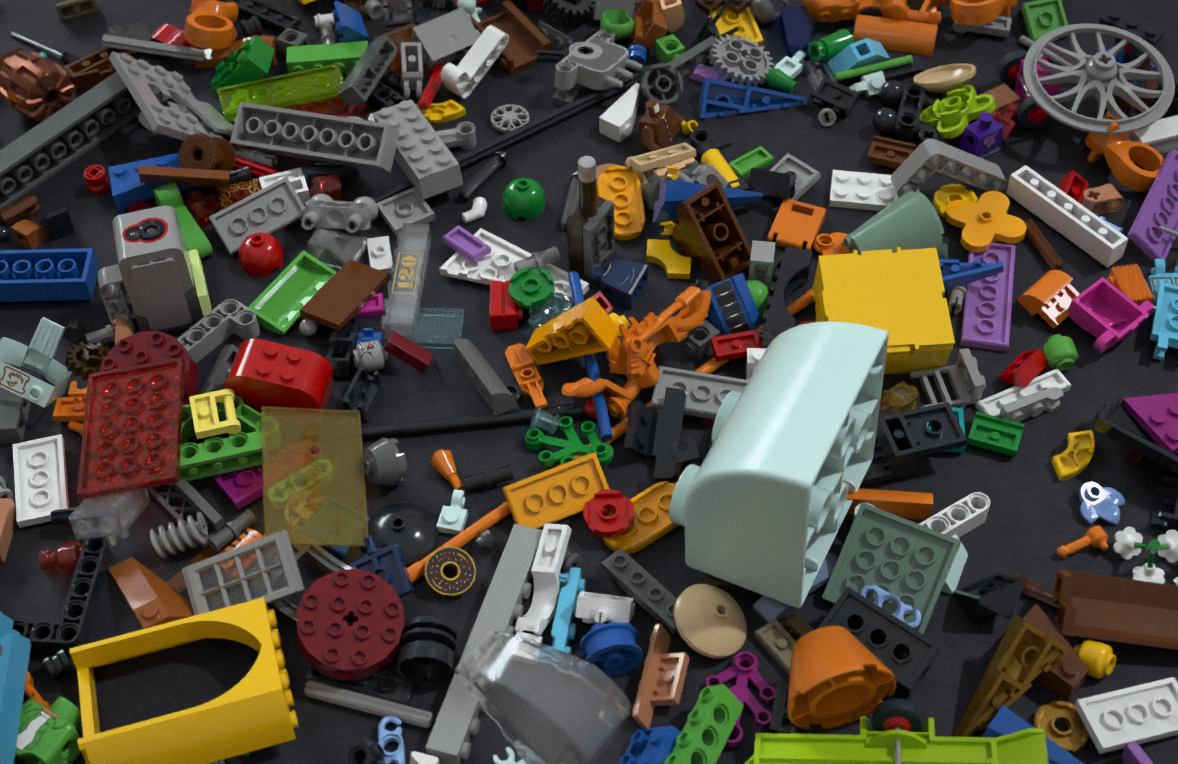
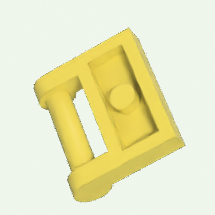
M223 389L189 397L197 439L223 433L233 435L241 431V424L237 420L234 406L235 394L232 389ZM216 403H224L226 421H219Z

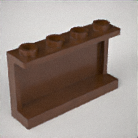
M510 0L502 2V13L481 22H477L473 17L471 18L473 26L481 34L489 25H492L509 35L508 44L496 61L503 70H506L512 76L541 63L536 60L537 51H551V42Z

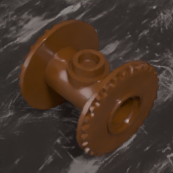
M196 133L187 137L181 144L179 160L183 168L232 171L235 165L236 154L233 146L227 140L220 137L211 138L206 134Z

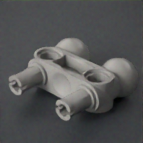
M323 193L316 194L309 201L305 202L301 225L306 230L317 227L346 229L350 233H355L357 230L371 228V222L378 216L379 209L377 203L367 196L359 197L354 202L334 201L329 195Z

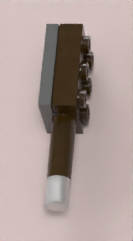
M583 156L578 160L579 206L573 215H569L566 221L568 235L567 257L569 258V269L591 278L593 269L595 267L601 268V263L604 260L606 261L615 250L614 202L597 196L596 160L591 156Z

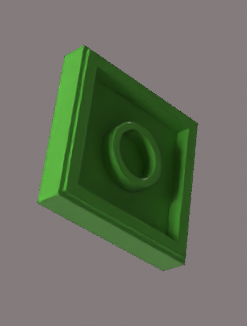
M1037 0L1022 3L1020 6L1029 39L1034 42L1044 34L1068 25L1061 0Z

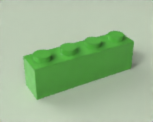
M368 41L287 47L286 63L289 78L347 74L349 70L355 67L367 49Z

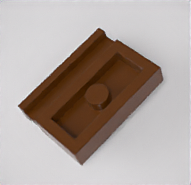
M874 136L866 162L898 169L916 149V144Z

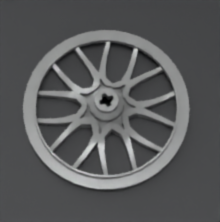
M1082 23L1054 29L1035 41L1024 60L1023 79L1035 103L1059 122L1086 132L1109 134L1110 131L1107 127L1112 122H1117L1119 129L1111 132V134L1130 133L1146 128L1166 113L1175 93L1172 70L1161 53L1137 35L1112 26ZM1075 33H1094L1097 49L1095 56L1087 55L1081 50ZM1100 33L1112 35L1123 40L1106 52ZM1069 35L1072 52L1051 42ZM1129 42L1145 52L1130 63L1120 64L1115 62V56ZM1046 47L1074 66L1068 67L1052 64L1039 58V55ZM1149 56L1156 64L1159 72L1136 68ZM1036 64L1054 75L1038 78ZM1162 79L1163 86L1162 91L1148 90L1137 87L1127 82V80ZM1077 84L1071 90L1054 96H1050L1042 87V85ZM1093 95L1097 100V119L1076 113L1084 98ZM1113 95L1121 97L1141 111L1142 114L1128 118L1116 104ZM1139 98H1159V100L1149 108ZM1075 100L1071 111L1059 104ZM1105 108L1118 120H1103Z

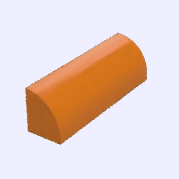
M857 14L853 39L855 43L869 38L880 42L885 50L933 56L938 25Z
M859 488L855 493L848 492L846 500H853L847 514H854L856 506L863 502L872 504L876 508L902 518L926 520L931 517L933 508L932 493Z

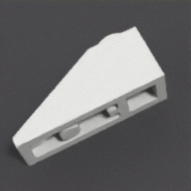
M635 83L599 117L601 134L620 143L632 133L640 101V84Z

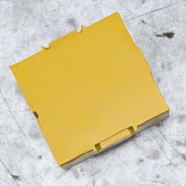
M897 247L895 253H892V249L861 251V255H858L857 250H853L851 254L818 256L812 289L814 302H816L815 322L856 323L888 331L889 338L884 375L910 373L946 366L955 340L947 299L943 298L945 289L937 248L901 250V247Z

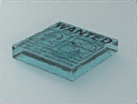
M419 307L413 343L422 348L454 349L452 340L461 339L465 317L464 309Z

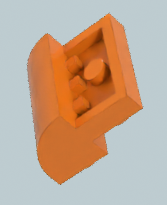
M1050 270L1017 300L1032 316L1038 313L1054 329L1069 315L1068 308L1070 303L1079 293L1069 284L1073 280L1071 276L1059 270Z

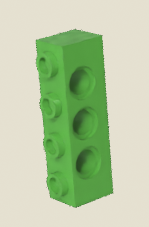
M724 684L704 687L700 692L699 699L693 711L688 715V721L682 732L678 735L676 744L664 764H716L744 707Z

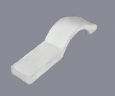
M544 524L531 570L534 579L533 600L527 614L523 617H518L514 629L516 632L533 631L536 635H541L555 614L560 595L559 574L572 530L568 525Z

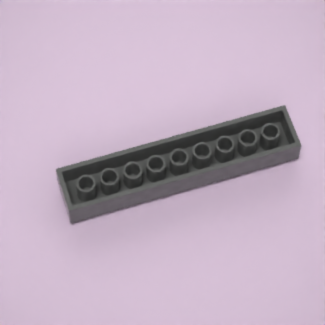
M115 72L0 150V211L16 202L139 116L141 109L118 72Z

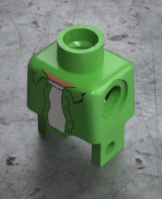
M58 697L49 708L36 700H27L22 705L15 756L27 764H73L81 753L78 746V739L81 737L75 728L82 721L81 711L64 697Z

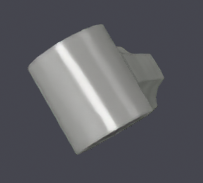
M461 122L454 129L435 131L447 148L459 146L463 150H470L477 143L475 126L471 122Z

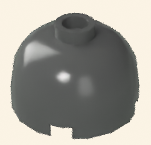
M658 63L651 66L644 73L641 80V91L647 101L655 99L660 105L673 103L678 99L683 90V79L680 72L670 67L672 65L667 63Z

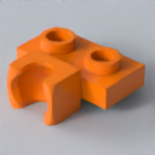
M90 380L84 389H78L77 382L72 381L68 392L69 397H57L53 412L55 422L103 421L106 403L101 397H98V387L93 380Z

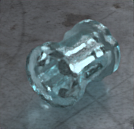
M537 407L531 419L530 427H539L549 431V434L553 436L561 416L558 414L554 416L542 411L541 407Z

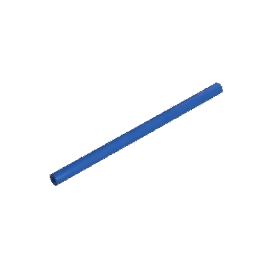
M573 271L568 274V280L575 307L584 301L579 273ZM596 354L584 355L588 378L593 381L597 380V378L599 379L600 373ZM602 390L593 395L592 398L601 440L608 442L613 439Z

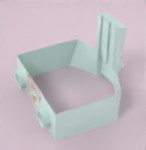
M41 318L29 347L6 337L1 338L0 387L44 408L55 401L57 397L62 396L72 372L68 371L65 366L53 358L65 327L47 318ZM6 363L33 370L46 377L45 379L55 385V387Z

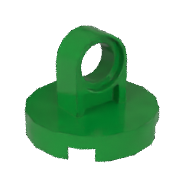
M526 267L517 271L511 277V284L508 287L512 301L518 306L528 308L533 312L540 310L552 298L555 292L553 277L550 272L540 267L539 270H531V267Z

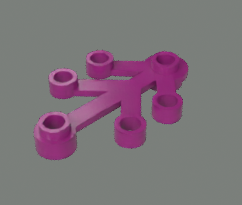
M743 651L733 658L730 668L718 675L709 676L706 680V687L710 686L709 684L712 682L721 685L737 677L736 685L729 688V690L742 704L745 703L755 716V724L759 728L764 729L770 726L772 715L761 706L747 688L748 678L760 691L759 699L764 704H772L774 702L776 690L769 686L758 673L759 662L755 655L751 652ZM742 664H747V665H749L750 667L744 668V667H741V665H742ZM768 692L771 693L772 696L765 697L763 694ZM742 711L730 733L736 739H727L726 747L734 748L742 742L743 730L739 726ZM765 716L768 720L760 721L759 717Z

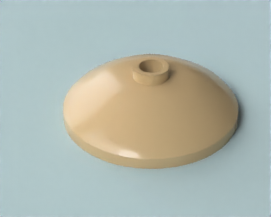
M964 63L943 65L917 74L913 81L914 84L921 85L925 91L947 95V92L967 84L975 76L976 67L972 64Z
M695 584L685 589L677 598L674 606L675 624L681 637L692 649L704 656L719 659L735 654L743 646L747 636L746 619L738 603L727 592L713 585Z

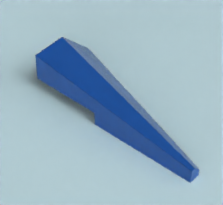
M704 78L700 94L699 118L806 105L808 97Z

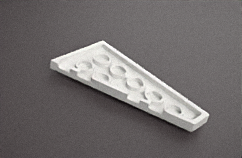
M480 228L474 236L489 245L490 252L475 264L456 252L439 268L440 275L490 285L491 281L505 282L510 280L516 273L513 263L531 256V254ZM550 263L543 266L545 270L550 272L554 280L555 292L552 299L573 303L568 280L569 273ZM580 279L584 295L589 290V283Z

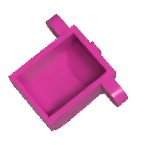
M1102 277L1072 299L1068 311L1070 318L1077 325L1097 338L1093 347L1100 353H1103L1120 340L1126 339L1135 332L1137 327L1143 324L1153 313L1156 306L1148 300L1138 306Z

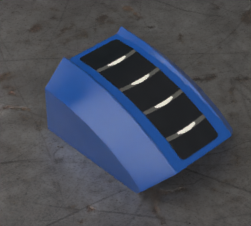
M743 273L702 289L711 290V303L708 314L713 326L720 331V336L754 330L761 321V316Z

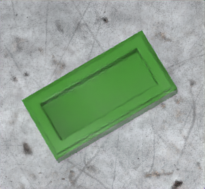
M760 146L728 164L739 179H745L750 176L751 168L764 169L774 163V157Z

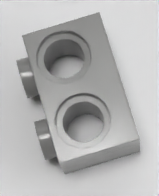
M752 240L749 280L761 281L768 287L770 293L775 242Z

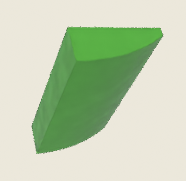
M303 250L248 308L255 312L259 326L285 335L301 318L300 309L337 272Z

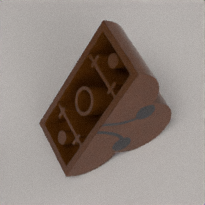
M719 181L711 183L677 206L679 224L673 228V239L680 253L685 257H691V263L700 264L704 272L716 282L735 276L750 266L751 248Z

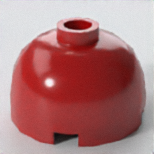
M260 232L247 236L242 241L238 250L240 266L251 276H268L273 273L272 270L282 267L284 262L281 244L274 236L268 233Z

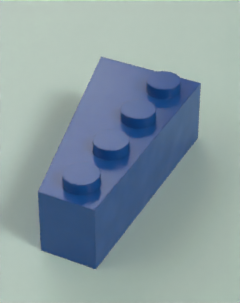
M179 153L109 167L112 196L118 214L125 213V209L133 202L147 201L155 198L153 189L164 185L140 183L138 175L139 166L183 168L180 164ZM177 185L179 191L192 187Z

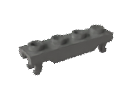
M621 548L601 563L602 568L608 573V577L611 580H616L620 588L631 598H634L643 609L654 619L660 620L669 629L671 635L676 633L678 629L674 620V606L677 598Z

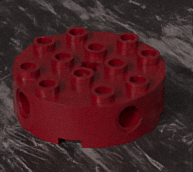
M141 331L121 339L109 350L100 365L97 384L101 399L124 423L135 427L143 420H151L157 424L162 423L164 425L170 420V413L173 409L190 404L189 397L197 394L199 383L197 381L198 369L193 357L174 336L161 331Z
M359 569L336 570L317 579L303 594L296 613L298 646L307 661L314 665V668L321 674L342 681L366 679L390 663L398 653L405 625L403 604L394 588L377 574ZM353 623V626H347V624Z

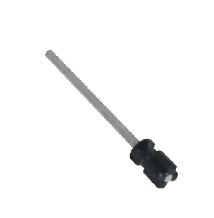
M11 32V36L61 57V61L64 64H70L80 59V57L74 54L71 55L69 52L59 53Z

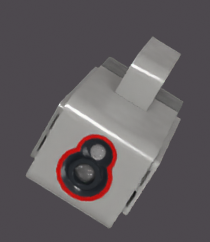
M166 205L116 216L112 221L118 264L101 268L97 273L100 295L111 324L114 319H119L120 317L127 320L130 319L131 321L133 318H136L141 331L150 330L163 333L194 326L203 317L197 296L191 260L175 209Z

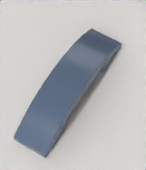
M833 552L827 553L807 595L826 582L828 583L838 560V557ZM763 595L753 605V609L766 623H769L775 618L778 621L790 613L791 606Z

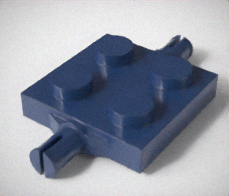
M373 535L365 537L363 540L368 552L361 559L349 563L350 567H356L359 570L377 574L394 588L399 598L414 593L400 546L394 543L385 548H377Z

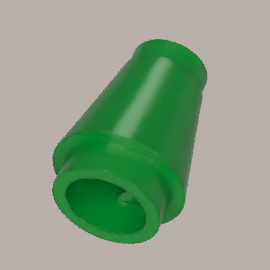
M771 68L765 78V83L768 84V87L792 93L797 85V82L779 68Z

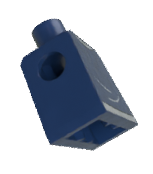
M614 259L606 270L595 267L591 279L600 282V291L608 300L632 310L648 282V265Z

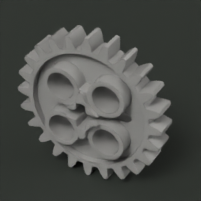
M726 34L725 38L720 36L719 40L716 39L714 44H712L708 56L711 58L710 63L714 64L713 69L719 70L718 75H725L724 80L730 78L731 83L737 81L740 85L745 83L746 86H750L751 83L755 87H757L758 83L763 85L768 72L774 66V63H772L773 58L768 57L770 52H764V46H757L758 42L752 43L751 38L745 40L743 35L740 38H737L735 34H733L732 38L728 34Z

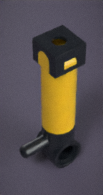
M706 129L694 130L691 133L690 146L696 149L695 158H698L701 163H706V165L712 164L727 180L726 188L749 191V186L743 178L739 179L719 151L731 147V140L728 138L713 143L710 131Z

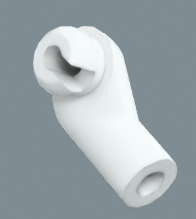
M483 197L475 198L472 210L461 214L465 224L484 216L487 202Z

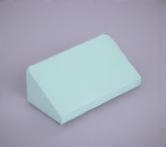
M957 535L951 536L953 538L960 540ZM962 543L942 589L943 592L954 594L953 591L956 590L968 557Z

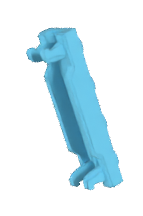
M575 567L570 568V573L561 574L560 572L559 574L561 590L551 632L553 637L552 646H542L539 648V661L541 663L545 661L553 664L552 669L557 672H563L565 662H570L572 647L569 646L570 639L574 640L576 634V624L573 622L576 616L577 598L581 591H585L586 580L581 579V568Z

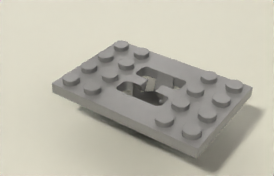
M112 51L109 60L141 109L138 119L148 130L158 135H168L183 141L196 133L206 134L211 138H222L218 132H215L182 102L183 97L195 99L190 87L183 81L182 75L175 71H166L158 65H149L142 59H133L125 53L119 54ZM169 98L173 99L177 103L175 104L168 101V107L161 105L164 101H166Z

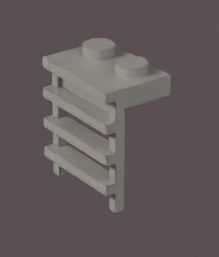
M969 348L959 349L956 365L910 372L911 379L919 378L929 405L923 406H932L949 402L951 407L960 406V408H966V405L969 404L976 406L977 402L981 400L983 389L986 388L985 378L978 371L977 359L972 357ZM941 374H947L957 400L951 401ZM927 376H933L943 402L937 403Z

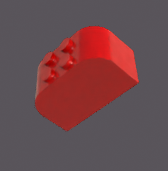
M248 339L242 342L226 379L225 389H232L236 396L242 398L244 404L262 415L319 428L332 392L333 369L327 359L315 352L262 339Z

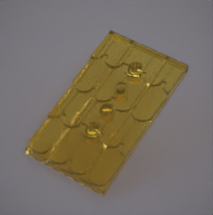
M262 406L261 442L264 537L287 530L291 545L366 547L363 539L368 536L365 478L362 464L363 448L360 411ZM310 450L316 451L317 455L311 454Z

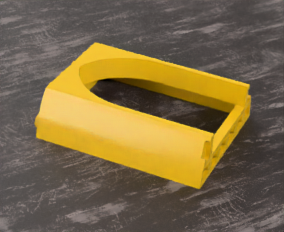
M264 597L70 648V655L78 673L83 738L78 739V746L86 760V764H208L295 740L294 728L299 727L295 710L290 711V706L294 705L291 689L286 690L289 688L290 681L286 668L282 669L285 667L284 664H286L282 648L277 649L282 644L278 628L273 629L277 625V619L274 609H268ZM205 638L235 640L259 652V656L248 674L232 689L216 699L190 709L100 733L94 668Z

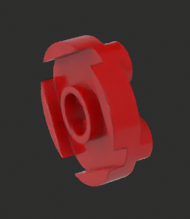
M617 490L597 492L594 494V498L590 501L587 500L583 508L585 524L590 533L596 537L610 538L626 535L634 522L635 514L632 501L628 500L623 496L622 492ZM607 510H612L614 515L606 517L602 514H606Z

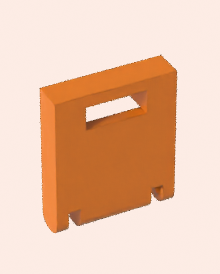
M784 198L768 234L767 242H773L775 235H777L776 246L802 249L804 243H806L805 250L812 251L814 240L817 238L826 217V209Z

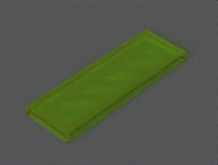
M332 64L218 88L216 91L225 120L236 118L240 102L283 108L335 97L344 80L338 65Z

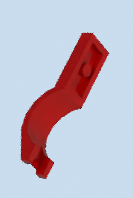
M813 320L800 322L799 325L813 323ZM758 330L711 337L710 340L716 362L746 357L747 348H762L763 339L759 338Z

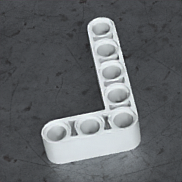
M981 492L971 493L919 524L950 537L953 535L961 537L986 521L990 499ZM861 504L857 505L854 510L853 522Z

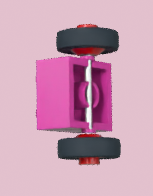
M1014 51L1004 56L998 63V76L1006 85H1016L1014 92L1021 98L1017 109V115L1021 124L1031 129L1042 127L1048 124L1053 117L1035 103L1025 86L1023 65L1027 52ZM1039 57L1048 62L1046 57ZM1036 64L1038 78L1054 75ZM1061 84L1042 85V87L1050 96H1054L1060 91Z

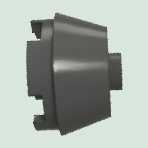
M383 437L364 450L363 470L371 483L395 486L398 482L404 481L402 474L407 473V462L405 453H399L396 445H398L399 441L397 439Z

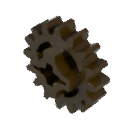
M89 341L87 345L83 342H79V346L73 344L66 354L65 365L68 366L67 370L74 371L73 376L75 377L80 375L82 380L91 378L95 382L99 375L100 365L108 354L110 347H103L101 343L93 345L92 341Z

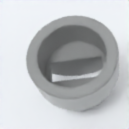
M825 108L820 111L818 118L822 125L831 126L836 120V115L832 109ZM825 112L828 114L829 121H825Z

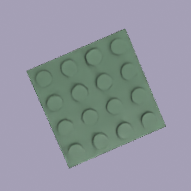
M861 502L822 599L835 604L847 586L859 593L866 585H876L897 596L904 604L912 607V611L904 614V620L907 623L914 621V610L920 611L922 616L921 622L915 629L924 634L960 547L961 540ZM869 591L866 593L865 598L873 602L876 600V594L873 591ZM886 600L882 608L893 614L897 611L898 604L894 600Z

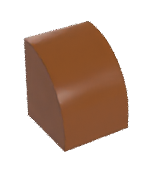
M21 220L11 227L17 243L30 250L36 249L51 236L47 229L30 220Z

